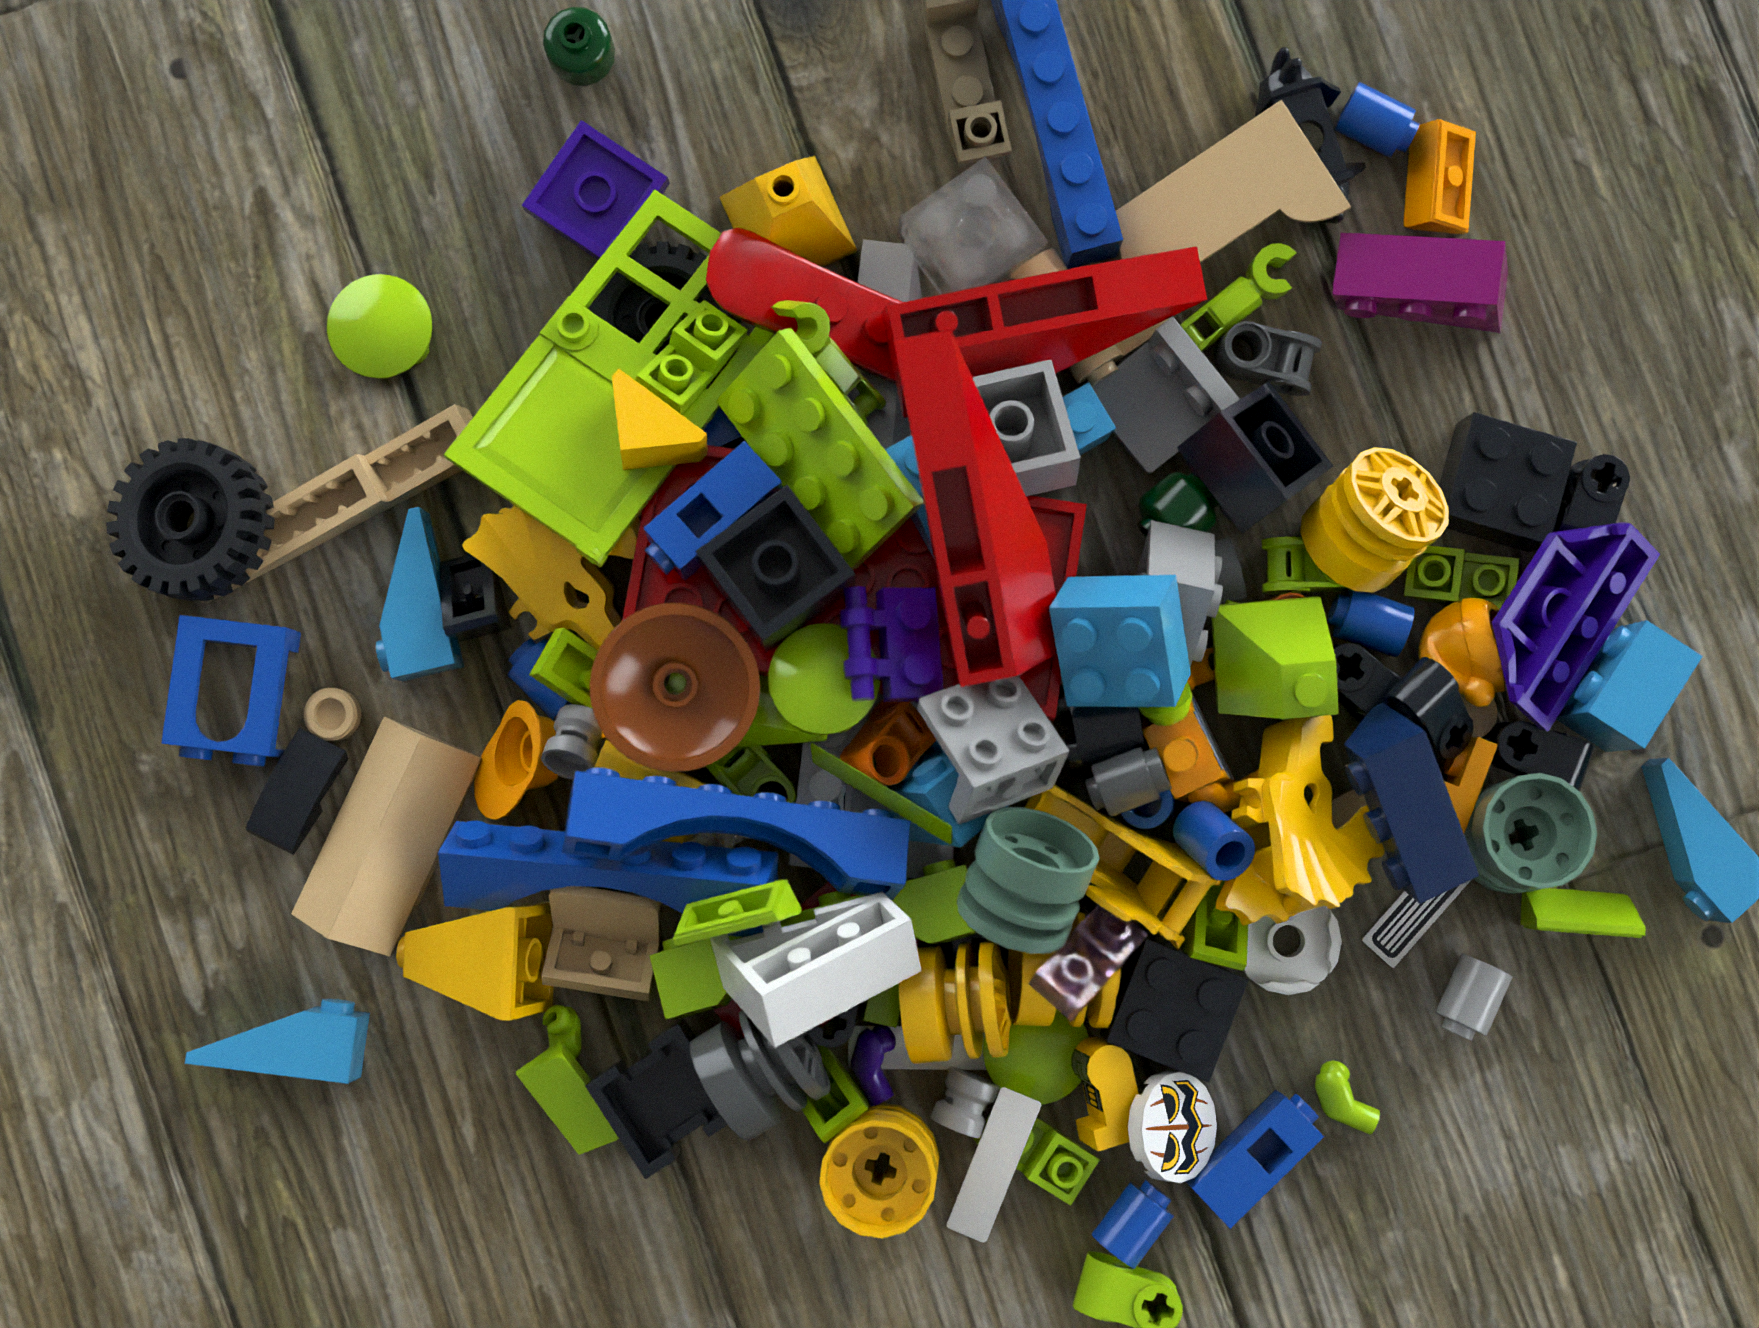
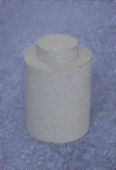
M1461 954L1435 1012L1445 1017L1441 1027L1470 1041L1473 1040L1476 1032L1487 1036L1513 976L1476 958Z

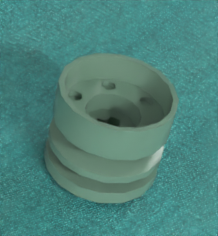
M1535 773L1516 776L1482 789L1464 836L1479 876L1474 878V880L1488 890L1509 895L1562 886L1580 875L1593 857L1597 829L1593 811L1579 790L1562 778ZM1518 830L1521 834V840L1511 844L1508 834Z
M1004 807L992 811L985 821L974 851L976 860L973 861L965 875L966 882L961 887L957 897L958 913L969 927L984 938L1008 949L1026 953H1051L1063 948L1073 927L1072 923L1080 909L1078 900L1082 899L1087 891L1100 859L1096 845L1085 833L1067 821L1046 812L1025 807Z

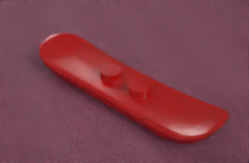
M734 228L721 233L709 253L706 282L710 295L722 309L748 324L774 334L788 328H792L796 333L798 329L796 319L794 317L779 316L771 307L777 302L784 300L817 304L826 311L829 317L830 332L828 336L836 343L851 363L857 368L896 384L881 311L887 305L903 301L819 266L753 231Z

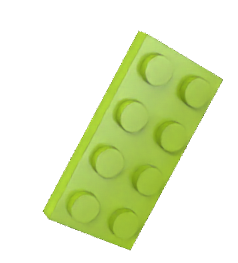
M792 328L778 331L716 400L717 404L752 450L782 481V487L789 486L852 570L858 568L924 504L921 496Z

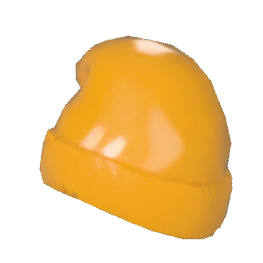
M1470 597L1446 606L1430 619L1421 633L1418 656L1419 660L1422 657H1428L1440 663L1456 679L1459 685V693L1463 694L1466 700L1474 706L1483 707L1491 703L1495 697V692H1503L1506 688L1492 621L1499 612V609L1490 601Z

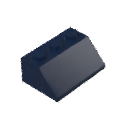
M1384 703L1374 706L1344 743L1351 762L1345 766V772L1355 792L1359 796L1364 795L1369 808V812L1363 814L1364 821L1373 839L1378 844L1382 843L1388 859L1382 861V867L1387 879L1396 891L1403 889L1421 904L1478 877L1479 873L1425 730Z

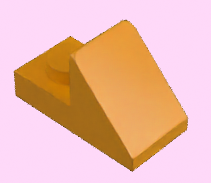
M1471 737L1469 744L1463 752L1454 758L1446 759L1444 765V773L1449 775L1444 783L1463 833L1466 831L1498 744L1480 737Z

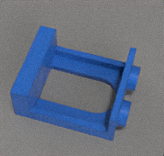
M180 615L161 744L180 746L179 757L212 760L213 750L233 752L232 763L265 767L266 756L281 758L285 750L275 748L289 652H299L301 632L287 627ZM206 642L257 648L247 719L241 732L228 741L217 742L208 739L201 733L196 723V706Z

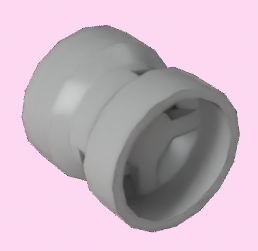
M576 704L563 706L560 708L553 728L556 735L547 740L541 760L553 773L574 780L576 771L586 772L587 769L595 767L598 759L596 750L604 745L605 740L601 739L602 730L597 723L592 708Z
M950 1066L944 1081L947 1087L946 1099L936 1102L930 1118L942 1126L961 1134L981 1138L986 1125L982 1112L986 1110L987 1105L995 1102L1000 1086L979 1075Z

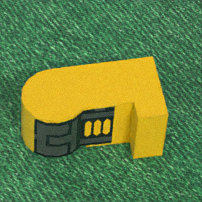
M1088 1037L1075 1047L1071 1057L1072 1069L1075 1075L1083 1082L1082 1085L1089 1114L1088 1116L1075 1119L1079 1140L1099 1152L1130 1142L1128 1134L1130 1107L1135 1095L1138 1094V1089L1128 1053L1123 1048L1109 1043L1105 1039Z

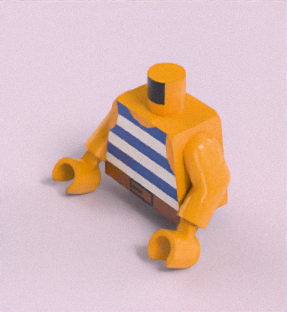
M1208 648L1205 650L1202 661H1192L1190 667L1191 674L1187 682L1192 692V700L1188 714L1181 721L1167 726L1153 724L1143 715L1142 732L1150 749L1156 747L1161 756L1172 786L1170 791L1175 800L1184 803L1191 802V804L1198 801L1211 802L1226 813L1239 808L1241 794L1233 792V785L1239 782V780L1236 781L1193 692L1195 686L1215 680V672L1210 668L1208 662L1209 654L1213 653V648ZM1259 769L1243 777L1241 781L1248 778L1258 779Z

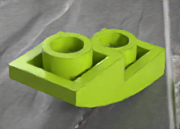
M703 300L672 330L669 344L636 375L635 381L682 415L731 358L746 337L748 329L706 300Z
M1428 545L1420 556L1412 559L1407 568L1404 597L1446 605L1462 601L1464 598H1479L1494 603L1500 610L1517 583L1520 558L1465 553V549Z
M1036 1117L1016 1169L1022 1172L1027 1179L1071 1206L1100 1159L1039 1117ZM974 1138L973 1140L979 1144L981 1138Z

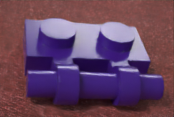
M853 586L845 588V609L840 611L841 629L847 630L849 659L843 663L844 677L846 680L851 681L852 701L874 700L873 680H882L884 702H918L921 697L944 690L935 588H882L875 592L877 610L867 606L866 587ZM869 631L879 632L881 659L871 657Z

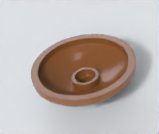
M686 603L653 605L639 610L621 621L600 646L590 677V698L594 716L609 742L632 761L648 768L668 772H682L702 768L728 754L739 744L749 730L756 715L760 697V679L756 660L741 633L717 613L704 607ZM671 673H679L686 679V685L682 690L672 692L666 688L664 684L665 678Z

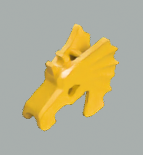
M516 506L502 508L499 514L487 513L482 515L478 531L462 544L466 552L499 575L519 597L508 613L515 620L524 611L530 612L536 618L537 626L528 633L533 640L554 632L555 629L565 627L575 631L593 648L599 650L605 638L622 621V617L614 606L615 587L599 567L590 563L588 559L579 554L575 546ZM639 517L634 520L609 555L628 559L634 558L640 525ZM575 589L587 594L589 603L581 601L576 595Z
M1331 715L1285 719L1267 726L1262 737L1258 779L1248 778L1233 785V792L1241 794L1239 808L1232 810L1231 820L1236 822L1238 826L1251 836L1255 844V853L1251 864L1241 875L1224 882L1215 906L1220 911L1235 913L1243 926L1255 923L1263 916H1268L1276 924L1286 922L1289 917L1322 906H1326L1328 909L1340 907L1341 902L1353 895V889L1356 884L1365 885L1372 881L1367 869L1369 860L1371 858H1380L1384 855L1383 844H1378L1373 839L1365 824L1363 814L1369 812L1367 805L1361 807L1340 828L1336 829L1332 823V787L1329 780L1323 774L1320 757V745L1322 743H1330L1334 738ZM1306 785L1311 788L1313 793L1309 806L1304 797Z
M1055 784L1052 789L1031 796L1025 808L1046 812L1067 821L1085 833L1096 845L1100 859L1090 881L1096 886L1089 885L1085 892L1090 899L1123 921L1130 922L1134 919L1143 924L1152 934L1155 935L1158 932L1166 940H1169L1177 950L1180 949L1186 939L1181 933L1210 886H1219L1222 882L1211 877L1178 844L1162 840L1114 817H1110ZM1137 850L1154 860L1138 885L1122 873ZM1183 878L1187 879L1188 881L1166 914L1163 911Z

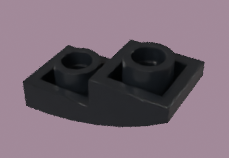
M299 728L262 790L247 823V832L294 855L323 812L320 802L348 761L346 751Z

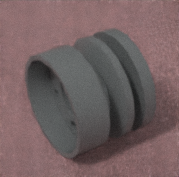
M741 1010L739 1018L744 1037L731 1024L722 1021L690 1042V1054L703 1087L719 1114L741 1139L750 1141L781 1121V1109L777 1095L791 1109L798 1112L807 1105L806 1093L809 1097L818 1100L827 1095L831 1087L818 1046L810 1038L807 1031L774 1047L745 1012Z

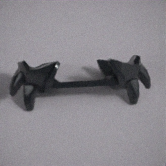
M1282 47L1274 57L1270 75L1260 83L1255 117L1282 100L1298 125L1302 123L1315 124L1323 135V142L1318 149L1319 153L1317 155L1349 202L1350 180L1362 172L1366 165L1365 162L1345 163L1327 110L1340 95L1341 90L1321 76L1312 77L1302 66V60L1299 58L1291 59L1289 49ZM1342 213L1323 222L1338 224L1344 219V214Z

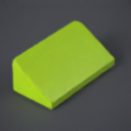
M787 879L688 903L679 921L673 942L676 946L780 921L800 914L801 906Z
M1555 888L1522 892L1520 925H1524V928L1540 931L1642 938L1646 934V927L1629 896L1625 894Z
M561 1040L516 1071L518 1078L578 1155L619 1139L585 1087L591 1081L590 1077Z

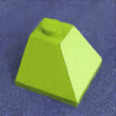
M1321 597L1221 604L1219 606L1216 617H1211L1218 713L1276 719L1339 715L1336 658Z

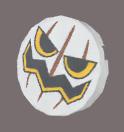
M1163 1071L1151 1075L1143 1083L1149 1085L1144 1089L1142 1095H1135L1130 1107L1128 1121L1130 1148L1135 1160L1143 1162L1148 1170L1144 1172L1152 1179L1182 1183L1195 1178L1207 1165L1215 1145L1217 1129L1214 1103L1206 1086L1196 1077L1178 1071Z

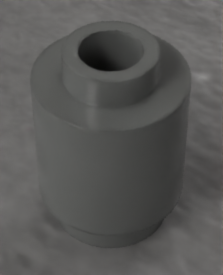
M1142 747L1093 764L1091 767L1094 776L1085 779L1095 809L1100 810L1106 807L1110 817L1161 799L1160 793L1172 789L1165 766L1156 747L1147 751H1143Z

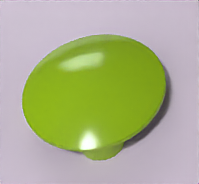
M384 274L365 276L346 286L332 303L327 319L328 340L336 357L353 373L369 378H389L402 374L414 365L422 363L428 356L433 329L432 315L424 297L407 281Z
M827 623L803 627L789 635L779 645L772 657L769 667L768 684L773 703L780 714L799 729L815 734L847 732L869 713L876 701L880 680H873L874 700L852 701L851 681L846 680L844 677L843 663L849 659L847 630H842L840 625ZM871 649V657L876 658L875 654Z
M1058 1001L1056 1014L1051 1026L1011 1025L1008 1054L1004 1057H992L984 1037L983 1058L985 1067L991 1080L999 1085L1000 1089L1005 1087L1037 1100L1041 1105L1052 1103L1070 1094L1081 1082L1072 1069L1071 1057L1075 1047L1082 1040L1088 1038V1033L1083 1023L1081 1027L1068 1025L1063 1003Z

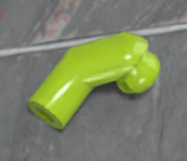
M558 1004L549 1007L542 1018L543 1025L547 1026L549 1048L561 1040L576 1059L582 1050L581 1020L578 1014L568 1006Z
M1333 1060L1325 1062L1320 1068V1074L1315 1078V1090L1323 1112L1333 1120L1371 1135L1377 1127L1380 1110L1354 1099L1350 1083L1347 1081L1350 1077V1072L1343 1063Z

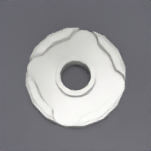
M1326 906L1298 913L1289 917L1286 922L1276 924L1268 916H1263L1257 922L1251 923L1248 926L1247 966L1243 972L1247 978L1267 991L1292 995L1312 990L1320 984L1319 982L1326 978L1328 973L1332 972L1338 963L1342 940L1337 919ZM1285 925H1291L1300 935L1299 948L1288 956L1280 955L1273 946L1275 932Z

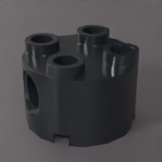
M1063 684L1060 685L1058 705L1062 725L1073 724L1075 737L1065 738L1066 746L1069 749L1068 760L1072 777L1083 776L1085 783V779L1094 776L1091 765L1142 747L1144 738L1138 707L1067 706Z

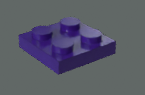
M581 120L527 196L522 207L525 212L599 260L652 192L656 190L663 194L670 182L667 176Z

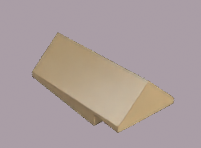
M384 716L291 914L327 939L386 956H393L414 906L419 905L439 860L438 851L455 824L482 758Z

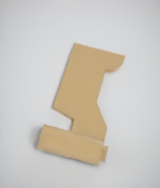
M1280 100L1116 210L1123 236V242L1120 247L1121 257L1126 259L1197 246L1201 263L1279 211L1291 220L1312 223L1338 216L1349 210L1351 205L1284 102ZM1051 248L1039 253L1021 265L1012 273L1010 279H1020L1066 270L1067 267L1056 250ZM1168 319L1068 367V370L1077 384L1088 380L1092 387L1116 373L1119 368L1115 363L1148 342L1154 331Z

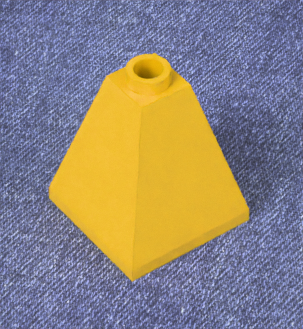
M815 156L795 160L758 176L719 197L733 229L741 228L753 231L819 266L824 267L857 252L854 241Z
M541 902L505 907L405 932V936L399 940L397 945V964L400 968H403V977L498 1020L511 1021L544 1012L553 1006L554 986L542 985L541 979L553 928L550 903Z

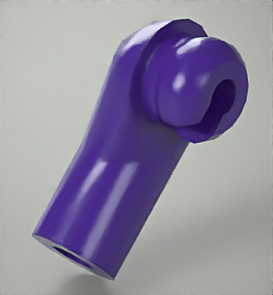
M881 1024L876 1025L872 1030L866 1028L858 1035L851 1058L852 1071L870 1106L878 1105L894 1095L881 1065L884 1060V1054L895 1048L896 1038L888 1026Z

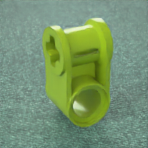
M1273 537L1261 540L1262 549L1267 551L1268 582L1262 585L1263 594L1339 592L1347 589V587L1333 581L1317 567L1307 553L1302 537Z
M762 746L735 747L721 759L705 766L724 787L731 790V794L753 797V795L761 793L767 785L778 783L783 785L787 791V802L796 803L798 790L793 782L773 763L772 757Z
M1095 1251L1087 1252L1072 1304L1074 1309L1098 1320L1117 1322L1134 1328H1175L1182 1318L1183 1306L1176 1286L1168 1276L1139 1266L1133 1269L1112 1255ZM1157 1293H1163L1167 1306L1158 1304L1155 1312H1149L1145 1300L1153 1301Z

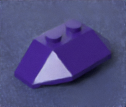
M1621 522L1548 533L1492 621L1509 701L1540 730L1547 732L1550 730L1660 556V553L1631 523Z

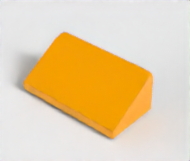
M1441 119L1420 124L1409 145L1404 227L1431 232L1468 233L1475 131Z

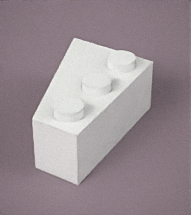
M883 892L815 909L816 919L781 927L780 921L762 925L763 933L729 941L728 934L710 938L723 988L774 1047L799 1036L921 971L911 918Z

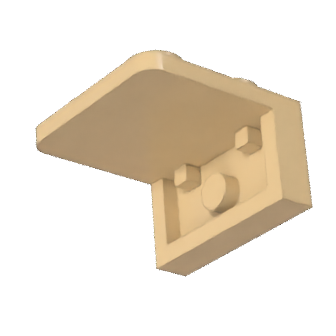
M570 886L550 889L549 903L553 928L541 975L542 985L649 1002L654 980V972L649 955L660 952L661 947L660 902L632 892H615L597 889V887Z

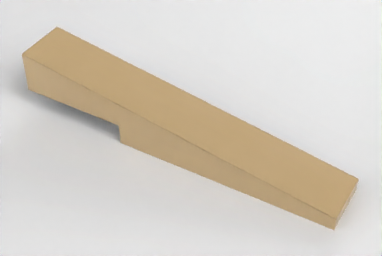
M454 404L365 456L355 454L273 501L274 508L266 510V514L275 518L274 529L264 530L263 535L272 539L269 551L258 549L256 555L264 561L258 570L246 569V573L250 577L247 582L462 471V469L445 459L444 453L473 418L469 409ZM231 584L233 590L240 587V585ZM214 595V600L221 596ZM213 600L201 601V602H202V603H209V602H211V601H213Z

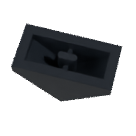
M471 554L440 562L442 626L446 636L463 642L512 629L499 576Z

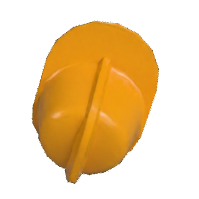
M516 700L509 705L499 727L481 755L482 760L474 778V797L479 811L486 818L499 820L508 816L518 805L526 791L547 786L559 777V775L550 771L541 760L547 740L556 735L553 728L555 721L548 717L537 715L535 709L528 701Z

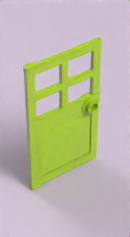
M656 190L652 192L573 293L567 297L540 331L538 337L444 453L445 459L575 546L579 554L588 559L590 563L599 567L608 559L609 553L677 465L623 470L612 375L620 369L635 380L636 375L657 356L655 353L683 317L688 316L699 305L696 301L708 287L706 273L709 255L681 291L629 256L657 220L707 253H710L721 235L719 231ZM616 272H619L668 305L667 309L640 343H637L588 309ZM755 327L749 336L746 335L737 348V352L711 386L705 389L682 415L704 430L720 409L716 400L775 334Z

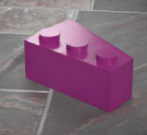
M1341 232L1332 295L1337 309L1344 310L1346 315L1352 317L1372 318L1376 315L1408 321L1428 322L1500 333L1508 278L1505 241Z

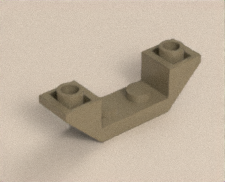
M921 0L925 31L945 127L959 165L1011 155L1012 150L1001 100L995 101L977 16L979 0Z

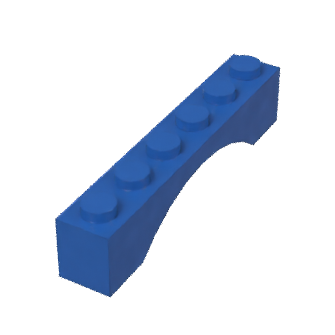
M991 0L997 24L1013 59L1029 110L1043 167L1052 221L1064 264L1067 269L1116 257L1123 242V236L1057 1Z
M600 767L589 768L586 772H575L570 793L562 853L619 861L644 846L670 837L697 833L735 834L767 842L795 855L818 871L840 893L868 896L883 892L893 900L905 886L910 820L897 819L890 811L883 809H867L862 813L843 811L838 804L829 801H812L808 805L786 802L784 796L767 792L757 793L753 797L731 794L729 788L715 784H705L695 789L676 786L674 780L662 776H647L642 780L620 777L617 771Z
M456 821L438 851L444 905L487 911L504 908L518 899L540 891L581 886L605 887L632 892L664 903L683 914L688 903L778 881L777 852L757 851L750 847L727 848L706 846L697 842L676 843L659 841L644 846L616 861L562 853L564 831L544 830L535 826L513 827L493 825L482 821ZM760 925L728 933V936L747 937L763 933L764 930L763 926Z

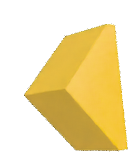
M618 369L612 375L623 470L694 463L703 460L707 455L706 432L622 370Z

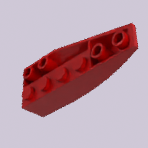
M1197 246L1050 272L887 305L881 311L903 418H907V411L893 340L950 329L972 377L1050 359L1052 360L1055 373L1207 300Z
M951 330L893 340L951 651L960 687L1018 676L1057 654L1049 611L1056 593L1047 542Z

